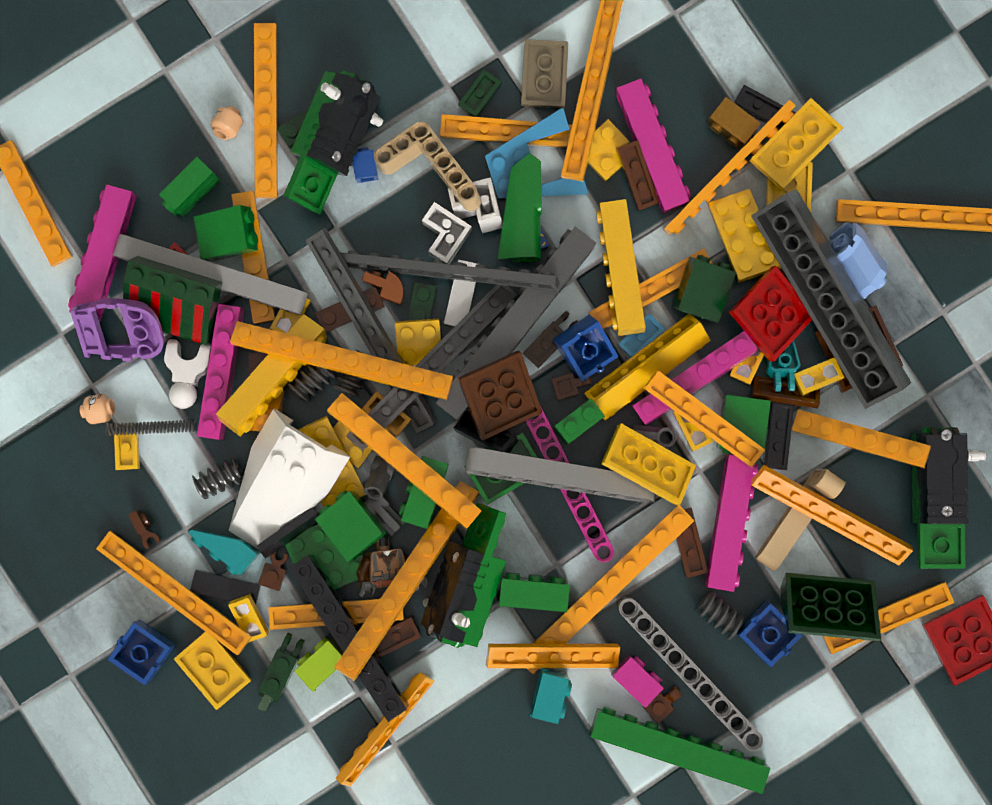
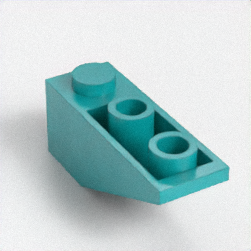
M192 529L188 532L192 536L191 541L199 547L204 546L209 550L208 554L216 561L222 560L227 565L225 568L233 575L237 573L243 575L260 555V552L243 539L198 529Z

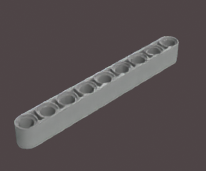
M119 234L113 256L126 261L140 256L223 282L221 291L298 315L302 314L308 295L303 291L122 234Z
M468 448L466 473L642 503L655 502V493L615 471L482 448Z
M621 598L618 601L617 609L625 620L748 750L755 751L760 749L763 744V737L757 729L633 598ZM625 602L633 603L634 608L632 612L624 613L622 611V606ZM642 618H647L649 620L648 627L643 630L639 629L638 621ZM659 634L663 635V644L660 646L654 645L653 638ZM672 651L679 652L680 656L676 662L669 661L668 657ZM690 667L694 668V676L685 678L684 671ZM703 684H709L710 691L705 695L700 694V687ZM721 700L725 701V708L722 711H716L715 704ZM734 717H740L741 723L737 727H731L730 724ZM749 734H756L755 742L751 744L746 743V738Z

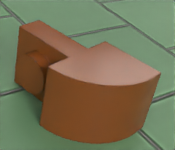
M371 270V273L364 272L362 281L382 289L379 295L381 299L402 306L404 288L394 273L389 271L386 279H384V275L373 270Z

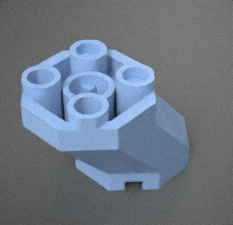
M846 222L833 231L830 235L832 239L830 246L862 300H864L869 294L885 285L887 281L885 278L887 262L880 257L863 228L857 223L852 225L850 222Z

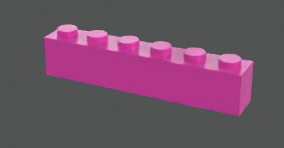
M638 79L617 87L615 91L616 98L633 141H639L662 214L686 206L689 203V198H691L690 191L687 185L683 186L681 181L683 177L681 168L674 163L673 157H675L672 146L667 145L665 140L667 134L663 124L659 125L657 120L659 116L656 105L650 102L649 96H651L648 85L643 84L642 79Z
M107 184L105 190L101 191L99 198L101 202L100 208L93 217L95 225L87 238V252L81 258L82 269L75 279L74 285L76 289L74 295L69 299V312L76 305L108 297L119 258L113 256L119 234L126 235L137 195L132 191ZM104 308L96 310L99 321H101Z
M218 304L197 431L198 437L224 440L226 425L220 422L216 413L231 397L239 346L232 345L230 340L237 321L243 322L245 310L241 307Z
M743 331L673 378L672 381L691 395H694L755 354L758 349L746 332ZM649 394L633 405L634 410L645 426L671 410L669 406L652 394Z
M729 454L725 456L707 566L708 573H706L704 586L732 592H734L735 587L739 586L740 574H737L738 565H742L744 553L741 552L742 543L746 542L747 530H744L745 522L749 521L751 508H748L749 499H752L754 495V487L751 486V480L758 471V464H754L751 468L735 455Z

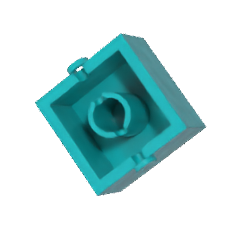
M540 668L530 710L531 713L528 716L555 724L559 723L560 718L564 719L567 707L564 699L565 696H570L572 683L567 673Z

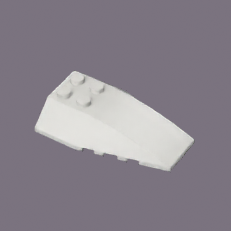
M275 408L272 410L251 447L229 527L231 533L255 548L310 508H314L330 492L351 457L332 444L326 448L291 426L293 422L291 418Z

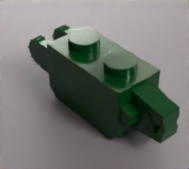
M290 633L286 634L281 647L276 650L258 689V695L262 696L258 709L264 712L268 710L271 702L277 703L282 697L295 670L296 663L300 658L299 653L305 640L300 638L294 652L288 651L286 648L292 639V634Z

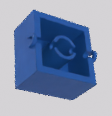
M587 315L552 339L573 375L581 381H584L595 372H602L605 369L604 366L619 357L599 321L590 315Z
M767 601L743 623L737 632V635L770 667L783 655L787 656L791 652L790 648L803 636L802 634L788 633L784 616Z
M137 620L133 622L126 634L118 639V645L108 660L143 685H146L152 681L176 644L142 620Z

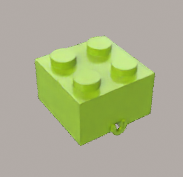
M325 636L313 647L315 650L313 654L310 652L306 653L296 663L298 668L294 672L312 692H315L316 688L336 671L334 666L343 655L333 636L329 640Z

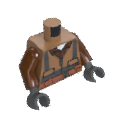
M388 537L379 539L375 543L376 552L366 553L356 571L359 586L361 587L359 596L363 597L366 590L369 592L370 597H372L375 588L389 587L408 559V556L401 549L390 550ZM425 576L420 582L424 588H426L428 581Z

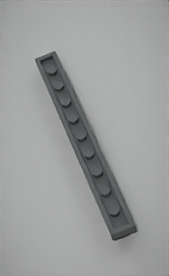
M322 229L306 239V243L370 354L375 357L403 363L327 229ZM421 393L403 410L411 418L410 423L416 433L437 422Z
M352 250L348 251V253L340 252L347 266L355 269L390 271L400 274L559 291L560 286L557 276L551 272L534 274L526 269H520L519 272H515L506 267L489 269L488 266L480 264L470 267L461 262H454V265L446 264L441 260L424 262L423 259L416 257L406 260L397 255H390V258L382 257V255L377 253L361 255L360 252Z
M497 284L415 367L441 373L507 307L510 301L517 297V294L509 286ZM394 387L368 415L386 429L420 393ZM351 431L346 435L362 452L368 447Z

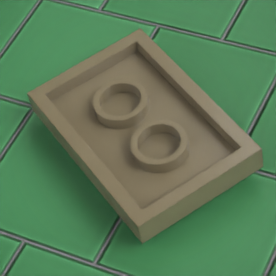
M525 39L521 106L565 109L568 61L567 41Z

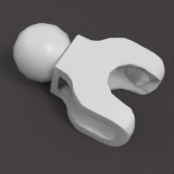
M170 339L167 342L164 362L171 370L172 382L175 383L169 391V399L175 407L185 409L195 403L197 398L195 387H198L200 378L207 374L211 344H202L194 359L184 360L181 358L180 343L176 339Z

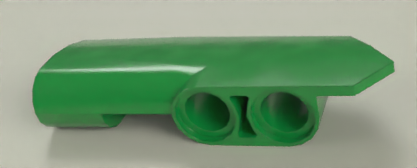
M531 153L511 167L498 260L512 259V262H536L541 260V161Z

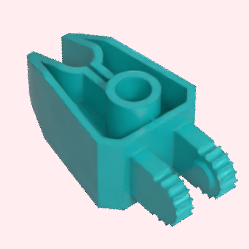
M794 340L775 361L770 362L767 359L766 374L773 378L775 391H781V377H787L789 391H795L794 374L798 372L801 364Z

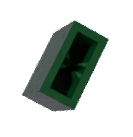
M698 255L697 259L689 257L672 307L679 311L719 323L737 272L730 270L731 265L719 261L717 265L709 263L710 258Z

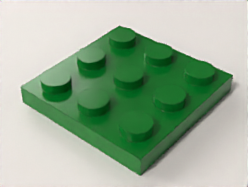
M319 524L307 529L286 544L293 564L307 555H313L335 590L358 580L356 571L362 558H364L363 553L354 561L347 562Z

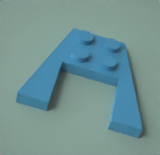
M563 108L485 155L498 198H507L511 167L530 153L528 142L570 130ZM560 178L541 184L542 196L588 194L585 181Z

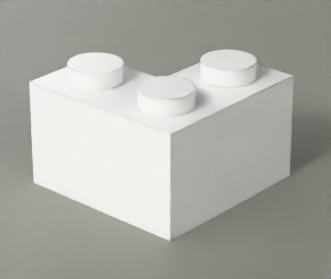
M491 177L473 182L481 197V205L474 211L465 210L450 189H448L455 216L464 219L477 215L482 233L502 228L503 222Z
M435 202L422 220L424 226L439 235L429 249V255L436 260L450 264L471 233L472 226Z

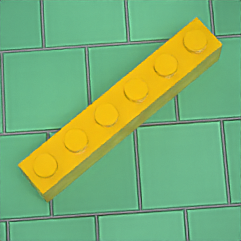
M626 199L600 203V210L596 211L597 223L602 224L603 231L599 232L600 243L605 245L606 252L602 253L604 266H608L609 274H605L607 287L612 289V295H608L610 309H615V317H612L613 330H618V336L645 333V321Z
M305 314L287 332V334L321 343H325L327 338L325 329ZM268 354L216 413L218 419L241 437L244 432L250 431L256 418L259 415L262 416L267 411L269 403L281 395L283 387L295 379L298 374L297 371L302 365L305 366L307 364Z
M688 314L584 394L588 400L592 399L605 416L603 419L607 420L645 391L643 387L656 370H659L666 376L671 370L683 363L696 351L702 349L711 340L700 321L691 314Z

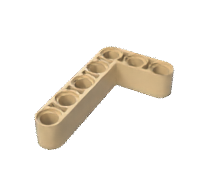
M421 121L413 124L376 150L374 159L381 172L386 175L395 173L423 154L465 210L474 211L480 207L481 197L476 186L426 122Z
M815 469L803 486L824 498L834 499L840 494L846 482L827 469ZM789 506L757 552L755 559L772 571L777 570L812 518Z

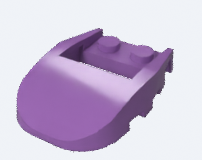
M105 298L76 305L70 311L84 357L89 358L91 354H99L101 359L105 360L122 358L123 361H132L133 358L138 357L148 359L157 356L164 346V335L159 319L155 312L143 302L129 299ZM120 307L130 344L106 345L96 310Z

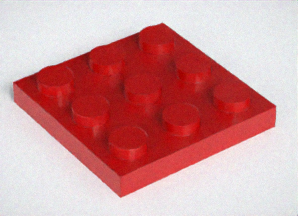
M777 266L770 267L729 311L770 362L775 361L812 321L795 289Z
M979 595L922 624L952 685L956 686L992 667V611L984 595Z

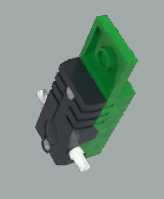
M344 70L340 73L325 71L290 151L299 157V160L284 192V197L315 214H321L337 175H348V168L354 161L353 157L357 154V147L360 146L369 123L375 124L378 127L383 123V119L375 113L381 97L376 94L371 82L359 79L357 74Z
M923 427L921 433L911 434L912 441L931 446L925 468L912 465V522L917 523L918 568L966 569L965 524H969L967 517L968 461H985L986 452L968 450L967 433H960L958 427L936 429L935 427Z
M476 503V506L482 511L468 527L463 544L452 541L448 542V549L444 553V561L441 562V570L437 574L429 599L425 598L423 600V606L426 609L421 625L424 626L427 636L434 637L441 643L457 648L465 644L478 647L506 564L505 560L493 555L497 547L500 531L505 523L506 513L480 503Z

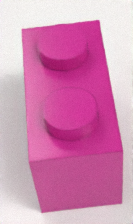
M628 655L611 675L646 708L664 689L660 684L662 679L653 671L649 674L644 669L646 664L639 657L635 656L632 658Z

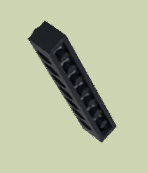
M307 555L289 567V569L344 653L360 628L313 555ZM374 651L358 676L389 722L407 710L410 705Z

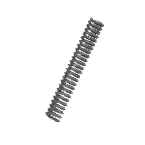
M188 419L186 421L183 420V422L181 420L179 422L178 420H173L172 423L170 420L168 422L161 421V423L160 421H154V424L152 421L150 423L147 421V423L143 422V425L142 422L139 424L138 422L136 424L133 422L132 426L130 422L128 424L121 423V426L120 423L117 425L116 423L114 425L111 423L110 427L107 423L106 435L111 436V433L113 436L115 433L117 436L119 434L122 435V433L126 435V432L127 435H133V432L135 435L137 432L140 435L141 433L144 434V430L145 434H148V431L149 434H154L155 429L157 434L159 431L160 433L162 431L166 433V429L167 433H173V427L175 433L177 430L179 433L180 430L183 433L184 428L185 432L188 430L191 432V426L194 432L196 420L191 419L190 422Z

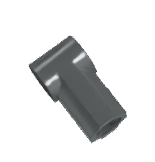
M633 425L634 431L664 448L671 447L676 441V434L671 428ZM662 432H669L671 434L672 440L669 444H663L660 441V434Z
M376 455L374 458L370 477L364 493L369 498L375 500L383 497L387 484L392 480L395 468L380 456Z
M384 496L376 500L368 498L364 502L391 536L406 523L401 521L402 518L390 507L391 504Z

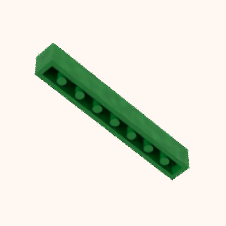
M604 706L603 710L597 708L589 732L591 738L763 794L771 769L765 763V759L757 756H752V759L745 757L743 752L736 749H731V752L723 750V746L718 743L710 742L708 745L702 743V739L694 735H689L687 738L681 736L678 730L667 728L666 731L658 728L659 725L654 722H639L637 717L625 713L623 717L617 715L616 710Z

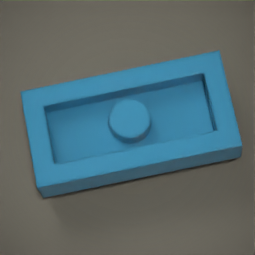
M650 313L644 318L645 333L627 335L618 344L630 358L665 330Z

